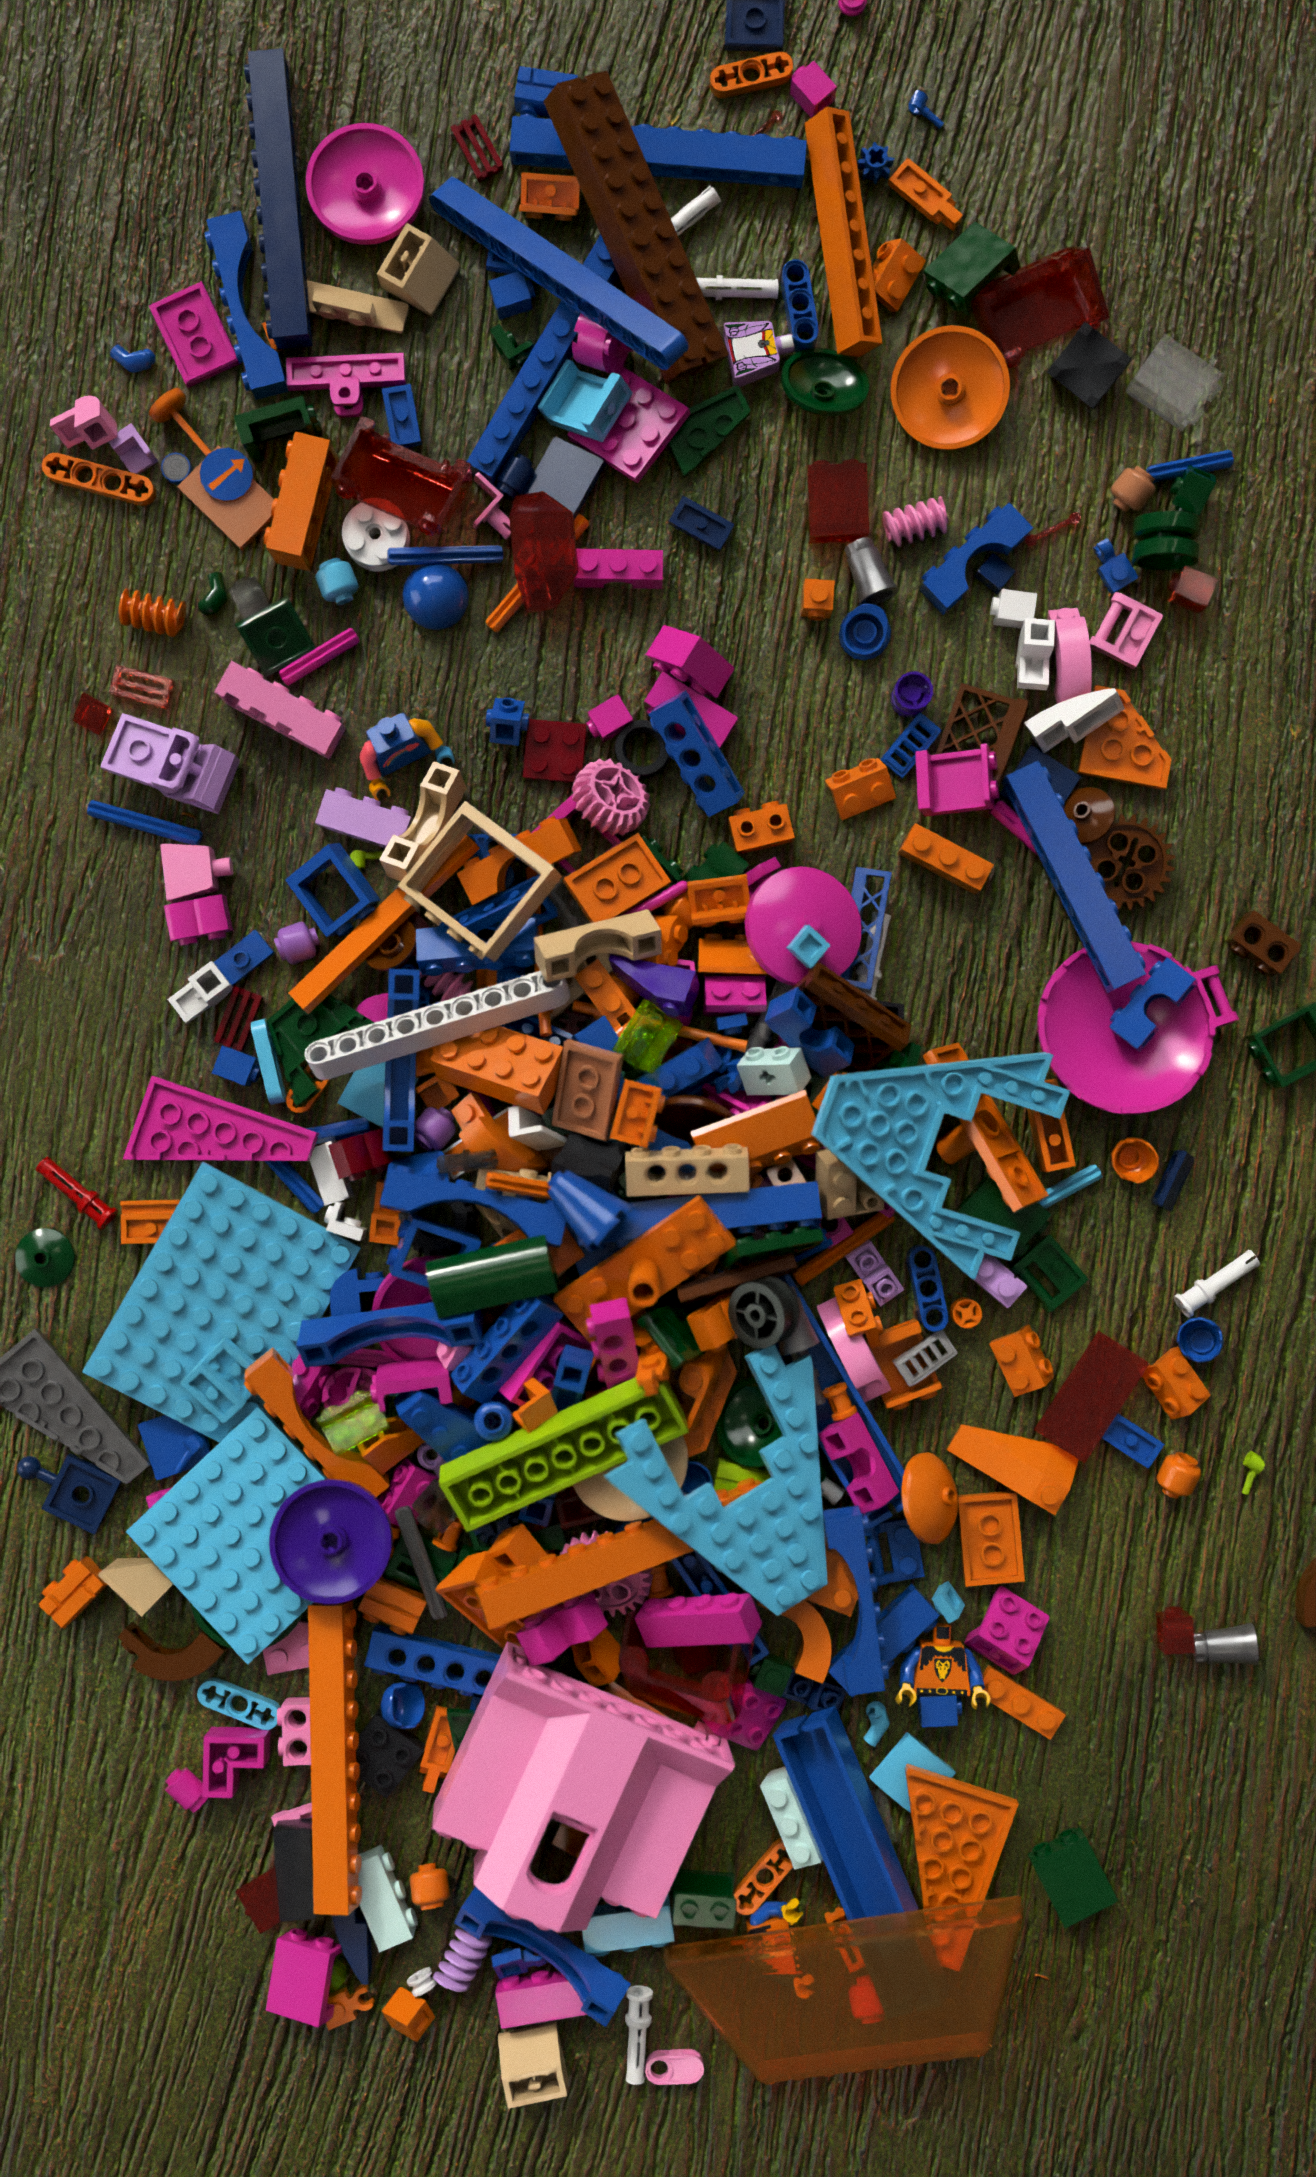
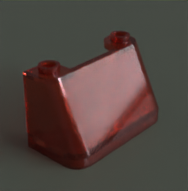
M1070 246L1055 251L1021 267L1013 276L1007 273L992 280L971 300L973 315L982 334L987 336L998 347L1008 369L1021 363V358L1025 356V351L1072 329H1079L1084 322H1087L1096 330L1101 327L1100 322L1110 318L1090 247Z
M361 415L331 476L332 484L336 488L335 492L346 500L353 498L412 524L425 535L434 536V534H441L472 486L471 464L457 458L455 464L450 466V461L445 458L442 463H439L391 441L390 434L384 432L383 436H381L374 430L375 421Z

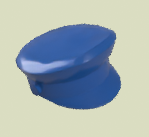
M866 603L856 607L845 616L840 625V644L844 651L854 659L868 660L875 658L884 651L891 638V628L884 610L875 604Z

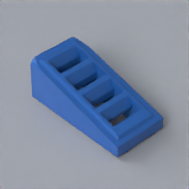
M919 712L880 760L899 778L903 779L916 763V755L911 758L899 746L903 744L914 754L916 751L927 750L942 730ZM919 725L931 736L926 738L915 727ZM911 734L923 744L922 747L919 748L907 736ZM893 753L897 754L907 763L906 766L900 765L891 755Z

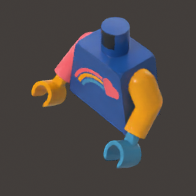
M400 713L392 718H382L378 725L366 731L368 741L364 743L359 756L367 780H371L369 791L375 800H378L376 794L381 789H384L387 796L390 797L389 788L379 778L381 775L384 777L432 753V750L436 751L437 763L444 765L442 759L445 757L450 758L455 763L452 750L447 746H442L443 741L431 723L427 720L411 719L405 713Z

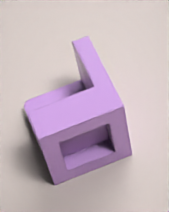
M132 423L117 432V437L109 441V444L131 473L141 474L158 462Z

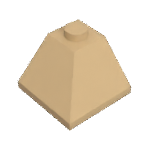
M117 1558L98 1574L141 1617L174 1585L150 1558Z

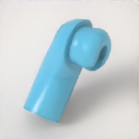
M873 1701L866 1707V1714L869 1717L871 1727L863 1739L873 1747H876L890 1725L886 1707L879 1701Z

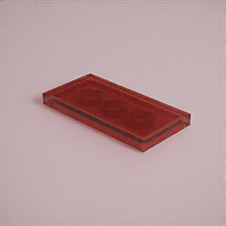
M1098 1330L1034 1430L1086 1464L1150 1363Z

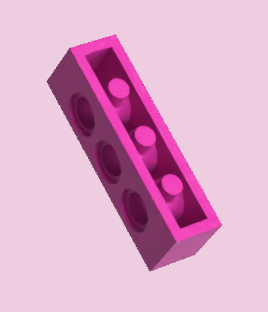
M626 1297L590 1305L592 1317L586 1319L590 1337L596 1336L597 1341L591 1342L594 1359H601L602 1364L596 1365L599 1382L606 1381V1386L601 1387V1392L626 1382L636 1375L639 1359Z

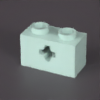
M781 1046L778 1048L762 1049L761 1047H754L748 1049L736 1065L747 1095H792L802 1091L811 1079L801 1048Z

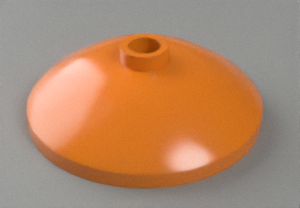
M928 1452L916 1454L909 1460L902 1479V1504L907 1523L914 1535L926 1544H938L948 1537L955 1525L958 1511V1492L950 1470L938 1456Z

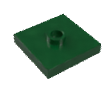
M288 596L235 624L265 677L276 673L316 649L313 640Z

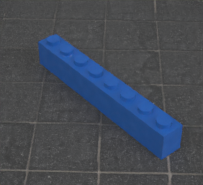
M1036 761L1006 775L1001 783L1106 992L1109 993L1145 975L1144 968H1146V964L1142 955L1139 952H1135L1131 944L1132 936L1129 929L1125 925H1121L1117 917L1119 915L1117 905L1112 899H1108L1104 891L1105 882L1100 873H1095L1090 863L1092 862V857L1086 846H1081L1077 838V826L1072 819L1068 820L1063 810L1065 809L1064 801L1059 793L1054 792L1050 784L1052 779L1048 769L1045 766L1042 767L1039 761Z
M818 1181L749 1189L750 1192L700 1194L728 1230L737 1229L738 1234L755 1233V1227L767 1226L768 1231L786 1229L787 1223L798 1222V1227L816 1226V1220H822ZM698 1195L628 1203L633 1210L627 1213V1219L607 1241L602 1240L597 1245L600 1247L597 1251L605 1250V1244L617 1243V1248H623ZM578 1237L579 1246L585 1247Z

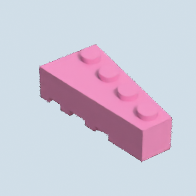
M231 660L214 692L227 705L319 755L330 759L346 730L343 724L340 723L342 718L329 710H325L324 713L314 708L316 704L301 695L299 698H296L289 694L290 690L275 681L272 684L263 679L264 676L249 667L246 669Z

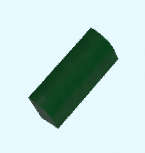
M545 1234L426 1262L429 1290L438 1319L558 1291V1274Z

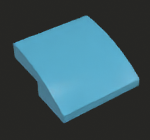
M385 1062L354 1071L337 1102L339 1105L366 1118L383 1128Z
M226 1336L191 1370L180 1384L224 1424L252 1396L244 1385L245 1369L253 1364L254 1361Z
M907 1731L869 1778L887 1795L911 1813L905 1773L907 1763L950 1778L956 1772L950 1765L932 1753L924 1743Z

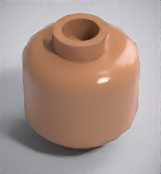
M1135 466L1134 469L1125 468L1111 486V493L1115 497L1112 503L1126 513L1129 509L1141 511L1155 493V486L1153 484L1155 479L1138 466Z

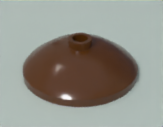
M687 1094L665 1098L663 1110L661 1113L656 1112L653 1124L658 1125V1129L687 1141L691 1147H694L696 1145L691 1135L692 1131L730 1118L733 1114L726 1107L709 1098Z

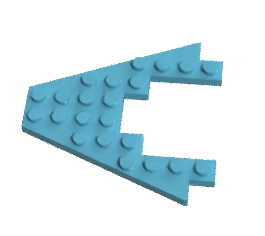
M1047 1052L832 1075L811 1135L966 1276L976 1279L984 1253L1011 1261L1020 1232L942 1207L951 1179L926 1171L925 1168L944 1113L971 1122L980 1095L983 1093L1061 1119L1070 1090L1044 1082L1053 1058V1054Z
M774 1344L768 1348H758L744 1356L783 1434L781 1438L758 1451L771 1476L770 1479L724 1507L712 1484L708 1482L688 1495L683 1496L651 1430L642 1418L615 1434L629 1461L607 1473L604 1477L747 1593H750L752 1597L772 1613L779 1616L827 1585L828 1581L812 1358L810 1355L805 1354L785 1366Z

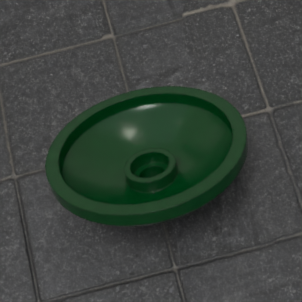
M811 348L793 354L785 362L781 374L782 387L787 396L800 408L820 416H841L857 410L865 402L869 391V380L863 368L847 355L837 354V351L830 349Z
M754 1377L744 1379L731 1387L716 1424L720 1445L731 1459L742 1465L765 1467L758 1451L781 1438L783 1434ZM768 1419L769 1426L764 1429V1421Z

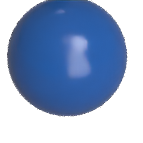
M428 564L417 567L407 577L403 587V603L408 615L415 623L427 629L442 630L453 626L463 617L468 606L469 592L467 584L462 575L447 564Z

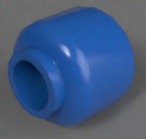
M491 1401L483 1404L477 1410L474 1416V1426L476 1432L483 1439L499 1441L511 1433L514 1427V1419L511 1410L506 1405ZM494 1416L499 1417L500 1420H495ZM495 1424H500L497 1428H493Z

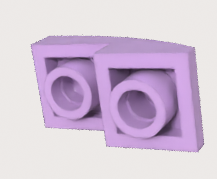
M867 1240L845 1256L859 1278L862 1279L869 1292H872L874 1299L880 1307L904 1291V1288L870 1240Z

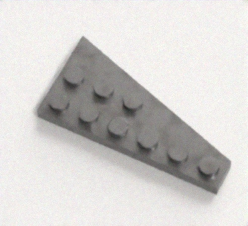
M39 1328L31 1331L0 1358V1406L14 1413L17 1418L51 1439L58 1440L68 1446L69 1450L86 1457L94 1462L97 1467L125 1484L130 1483L151 1465L146 1455Z

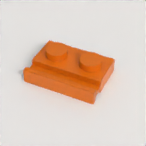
M181 1199L120 1201V1205H122L121 1244L156 1243Z

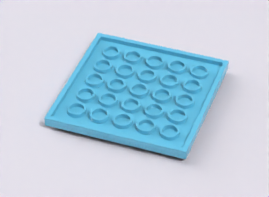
M258 1406L141 1516L126 1533L248 1665L308 1608V1605L313 1603L291 1591L278 1576L271 1561L269 1534L278 1509L291 1494L309 1483L328 1478L261 1406Z

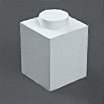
M1001 589L998 596L993 597L991 602L990 615H994L993 625L1021 629L1025 618H1034L1037 593Z

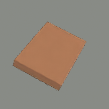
M218 445L213 451L221 449V447ZM201 462L177 487L240 550H243L273 520L274 516H271V507L274 499L254 479L249 491L238 500L224 502L214 499L206 492L201 483Z
M570 1039L564 1041L551 1125L607 1142L610 1139L624 1055Z

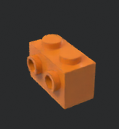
M772 801L762 804V809L751 812L750 808H743L733 811V816L728 818V825L735 852L740 855L793 842L795 837L787 803L779 805V801Z

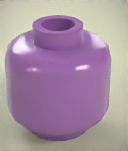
M301 921L278 930V938H275L274 941L282 961L287 960L288 963L295 965L316 956L315 946L319 945L320 941L315 928L308 929L307 925Z
M433 1107L426 1108L414 1122V1140L427 1151L432 1149L441 1150L456 1133V1127L452 1122L454 1116L444 1107H440L439 1110Z

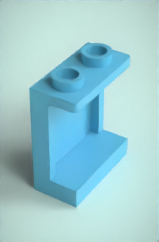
M566 359L541 399L538 410L550 425L603 442L633 392L619 374L611 372L608 379L580 371L572 360Z

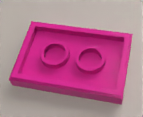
M202 281L149 305L187 388L241 364L238 362L235 350Z

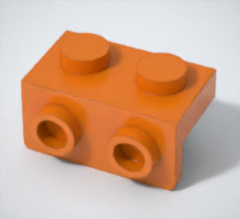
M522 172L519 211L526 212V218L543 219V213L555 214V220L572 221V216L579 215L581 188L576 176Z
M902 238L883 243L877 251V259L872 266L876 299L890 312L899 310L926 262Z
M879 758L863 760L859 763V766L849 770H839L825 780L842 821L896 799L888 769Z
M747 874L687 882L692 925L699 924L700 927H711L716 925V922L741 923L745 921L746 910L750 901Z
M624 1079L610 1138L647 1148L648 1142L654 1143L658 1125L653 1124L656 1112H662L666 1097L661 1095L662 1088Z
M862 1279L835 1286L833 1289L847 1336L852 1338L866 1334L870 1349L882 1346L879 1334L884 1333L879 1315L873 1317L872 1310L876 1309L872 1292L866 1293Z
M1029 1324L1023 1326L1019 1331L994 1339L989 1343L1014 1397L1043 1388L1054 1378L1052 1364L1048 1358H1045L1040 1348L1039 1336L1035 1331H1032Z
M1178 1346L1170 1348L1153 1365L1143 1367L1139 1371L1146 1385L1152 1390L1162 1405L1163 1410L1172 1420L1191 1415L1211 1396Z

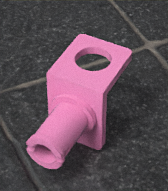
M478 472L474 477V481L494 500L474 521L473 527L477 529L482 522H488L507 540L518 525L499 509V503L504 495Z

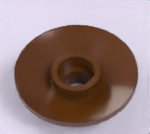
M1091 787L1078 789L1070 793L1064 802L1065 809L1063 810L1068 820L1072 819L1078 829L1077 838L1080 844H1088L1101 839L1113 826L1116 815L1114 803L1109 795L1100 789ZM1088 808L1086 814L1078 815L1082 809Z
M405 920L365 959L367 964L378 971H389V969H395L405 963L416 948V928L410 921Z

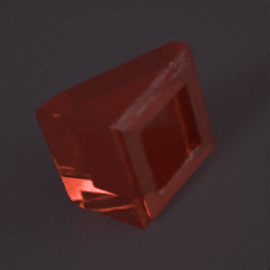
M83 692L73 721L100 735L114 710Z

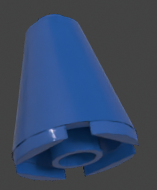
M569 1170L564 1173L558 1171L547 1183L551 1187L547 1193L586 1249L592 1254L600 1248L597 1245L602 1240L607 1241L627 1219V1213L633 1210L625 1201Z

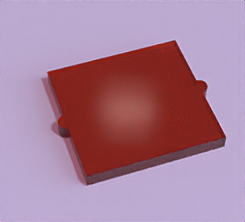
M276 1866L235 1891L246 1909L245 1915L251 1917L260 1934L280 1922Z

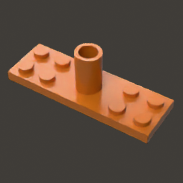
M959 1042L932 1049L922 1055L926 1065L969 1060ZM981 1093L971 1122L959 1118L962 1124L936 1140L937 1152L946 1163L951 1165L977 1150L987 1166L988 1175L997 1183L1002 1192L1004 1202L1011 1207L1013 1212L1040 1202L1049 1196L989 1095Z
M699 1194L557 1292L553 1297V1301L591 1344V1342L597 1339L596 1336L590 1337L586 1319L592 1317L590 1305L626 1297L631 1317L644 1307L653 1305L660 1296L731 1249L736 1244V1239Z

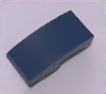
M791 1666L793 1670L782 1697L807 1704L812 1710L816 1711L836 1706L839 1712L847 1692L841 1685L826 1678L823 1684L795 1673L794 1666Z

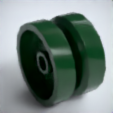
M1158 511L1136 517L1133 521V537L1139 542L1132 548V563L1134 566L1149 570H1178L1196 565L1199 562L1200 546L1193 540L1200 535L1199 516L1183 511Z

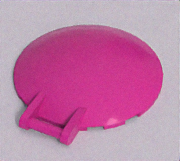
M1131 941L1135 952H1139L1145 961L1146 968L1144 970L1146 974L1107 993L1085 948L1077 951L1066 959L1050 977L1039 1003L1037 1016L1039 1043L1042 1052L1053 1054L1049 1066L1060 1083L1077 1098L1093 1107L1112 1113H1149L1178 1101L1194 1087L1206 1071L1213 1054L1211 1051L1215 1029L1239 1020L1236 1011H1232L1218 977L1220 971L1217 965L1192 972L1188 966L1185 968L1179 961L1174 959L1168 951L1153 944L1146 945ZM1168 957L1192 975L1198 984L1179 1007L1172 1001L1164 998L1151 1002L1147 1009V1018L1157 1025L1159 1031L1139 1053L1110 1029L1109 1026L1112 1024L1110 1018L1119 1007L1124 1009L1131 1001L1129 996L1137 985H1144L1151 977L1148 975L1151 968L1159 960L1163 963ZM1204 980H1207L1221 1014L1219 1017H1216L1202 982Z

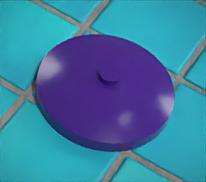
M342 1479L314 1481L291 1494L278 1509L269 1534L271 1561L282 1582L300 1597L322 1604L347 1602L368 1591L385 1571L393 1546L391 1523L380 1501L364 1487Z

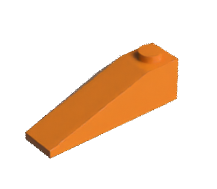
M964 1424L960 1425L946 1449L1053 1515H1056L1071 1488L1079 1458L1050 1442L1032 1440Z

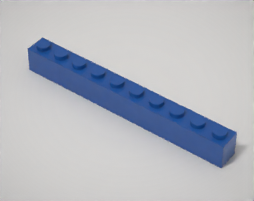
M531 114L512 116L509 150L511 164L572 169L551 118H537ZM649 124L631 126L652 176L802 188L807 140H800L795 136L772 138L767 134L748 136L741 135L735 131H729L725 134L712 133L708 129L688 131L676 126H670L666 129L654 128Z
M600 234L583 265L614 286L619 275ZM562 300L466 461L471 475L475 476L479 472L494 487L496 485L495 479L509 455L514 456L540 412L538 405L565 360H570L573 356L572 342L577 343L579 334L574 332L581 313Z

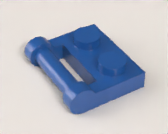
M906 1517L885 1520L869 1529L870 1533L864 1534L867 1537V1543L871 1544L873 1553L871 1566L872 1572L875 1573L877 1586L925 1577L919 1541L910 1529ZM886 1532L892 1571L884 1572L878 1534Z

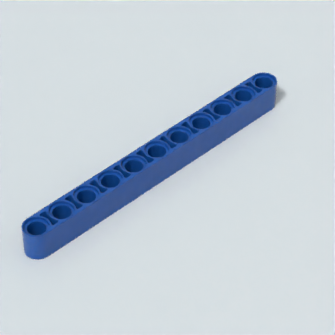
M450 177L430 195L429 201L431 206L442 218L573 309L606 329L609 334L662 370L669 369L688 350L689 345L686 338L673 326L457 178Z

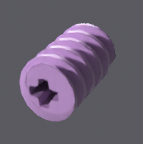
M456 1929L455 1935L460 1941L455 1939L450 1941L449 1945L454 1951L446 1950L444 1953V1957L449 1962L440 1961L439 1968L443 1972H435L433 1978L447 1989L465 1992L469 1990L470 1981L475 1978L476 1970L480 1968L482 1963L481 1959L487 1954L486 1948L491 1946L493 1940L491 1936H481L478 1940L465 1930Z

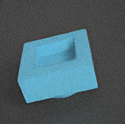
M804 925L786 949L807 968H812L830 947V944L810 925Z
M949 1581L939 1585L932 1597L935 1609L940 1615L945 1617L948 1623L957 1620L965 1607L964 1602Z

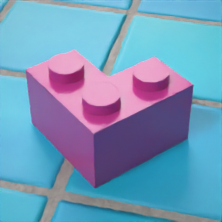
M663 625L645 654L654 662L653 668L658 672L662 673L663 671L667 674L670 672L677 679L683 682L687 681L690 684L689 688L702 696L706 694L717 698L735 669L700 636Z
M592 1592L545 1608L540 1613L528 1617L524 1621L525 1626L515 1634L531 1666L555 1660L570 1645L594 1639L608 1626V1623Z
M211 1727L204 1736L202 1798H233L240 1787V1768H264L270 1758L271 1729Z

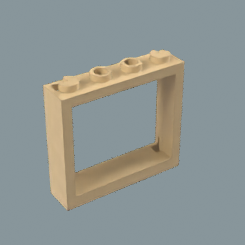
M464 801L398 884V887L406 893L403 899L416 909L420 905L427 910L424 915L437 926L441 922L449 927L446 932L455 940L461 943L465 939L471 944L468 949L477 957L483 960L487 956L495 962L562 876L552 865ZM473 825L540 875L487 944L420 893Z

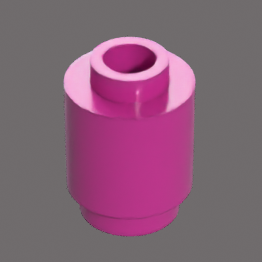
M187 1767L183 1770L176 1768L165 1781L168 1784L165 1791L185 1810L189 1809L194 1813L208 1799L202 1798L203 1782Z

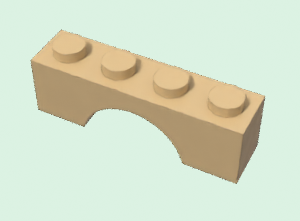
M433 761L420 785L419 806L411 825L403 834L391 837L379 859L388 877L402 881L449 822L467 789L460 770Z
M647 909L534 937L535 962L548 983L576 976L579 964L592 955L616 953L624 955L633 961L662 954L661 929Z

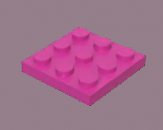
M623 367L619 375L622 376L633 393L604 441L600 442L573 432H569L567 435L570 441L589 453L604 459L606 464L638 484L691 413L687 406Z

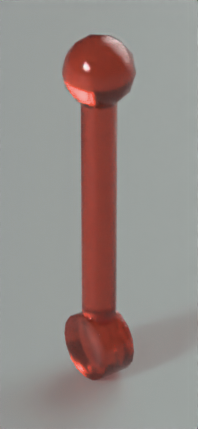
M774 110L771 113V118L750 136L762 134L772 124L780 122L782 120V113Z
M1073 512L1069 515L1068 519L1036 535H1028L1025 538V543L1028 546H1033L1037 540L1069 524L1077 525L1081 520V515L1078 512Z

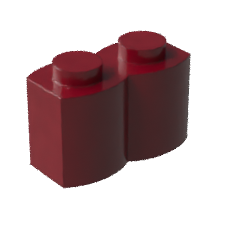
M383 1128L328 1145L339 1179L348 1177L349 1181L353 1182L367 1177L365 1171L371 1170L372 1175L387 1171V1164L395 1160L393 1151H383L382 1149Z

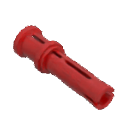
M49 1156L45 1157L37 1165L35 1170L77 1204L78 1212L89 1216L97 1223L99 1230L107 1227L118 1213L117 1208H111L99 1198L98 1192L88 1191L70 1174L53 1162ZM55 1175H59L63 1180H65L69 1185H71L73 1189H69L64 1183H62L58 1178H56ZM94 1207H97L102 1212V1214H99L96 1210H94Z

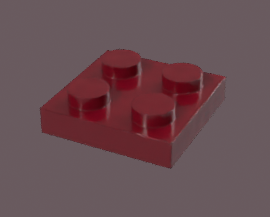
M529 719L523 779L573 784L577 774L583 770L587 725Z

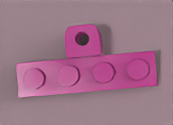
M404 352L286 358L287 388L289 391L330 389V397L338 417H359L364 408L362 388L406 385ZM343 406H353V408L345 409Z

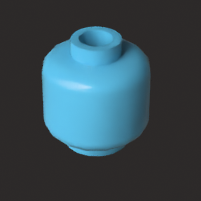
M333 558L319 565L320 570L316 573L315 579L324 600L336 602L337 605H343L352 601V595L358 590L359 584L351 565L348 562L341 561L340 558Z

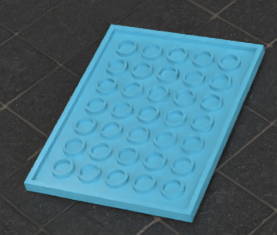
M203 1161L82 1372L220 1443L258 1406H261L267 1412L264 1407L265 1402L258 1394L256 1396L252 1395L245 1405L223 1424L180 1384L181 1381L226 1336L254 1362L274 1347L292 1367L293 1361L299 1355L296 1345L301 1322L322 1317L330 1303V1292L334 1282L339 1276L349 1270L361 1246L339 1234L326 1231V1227Z

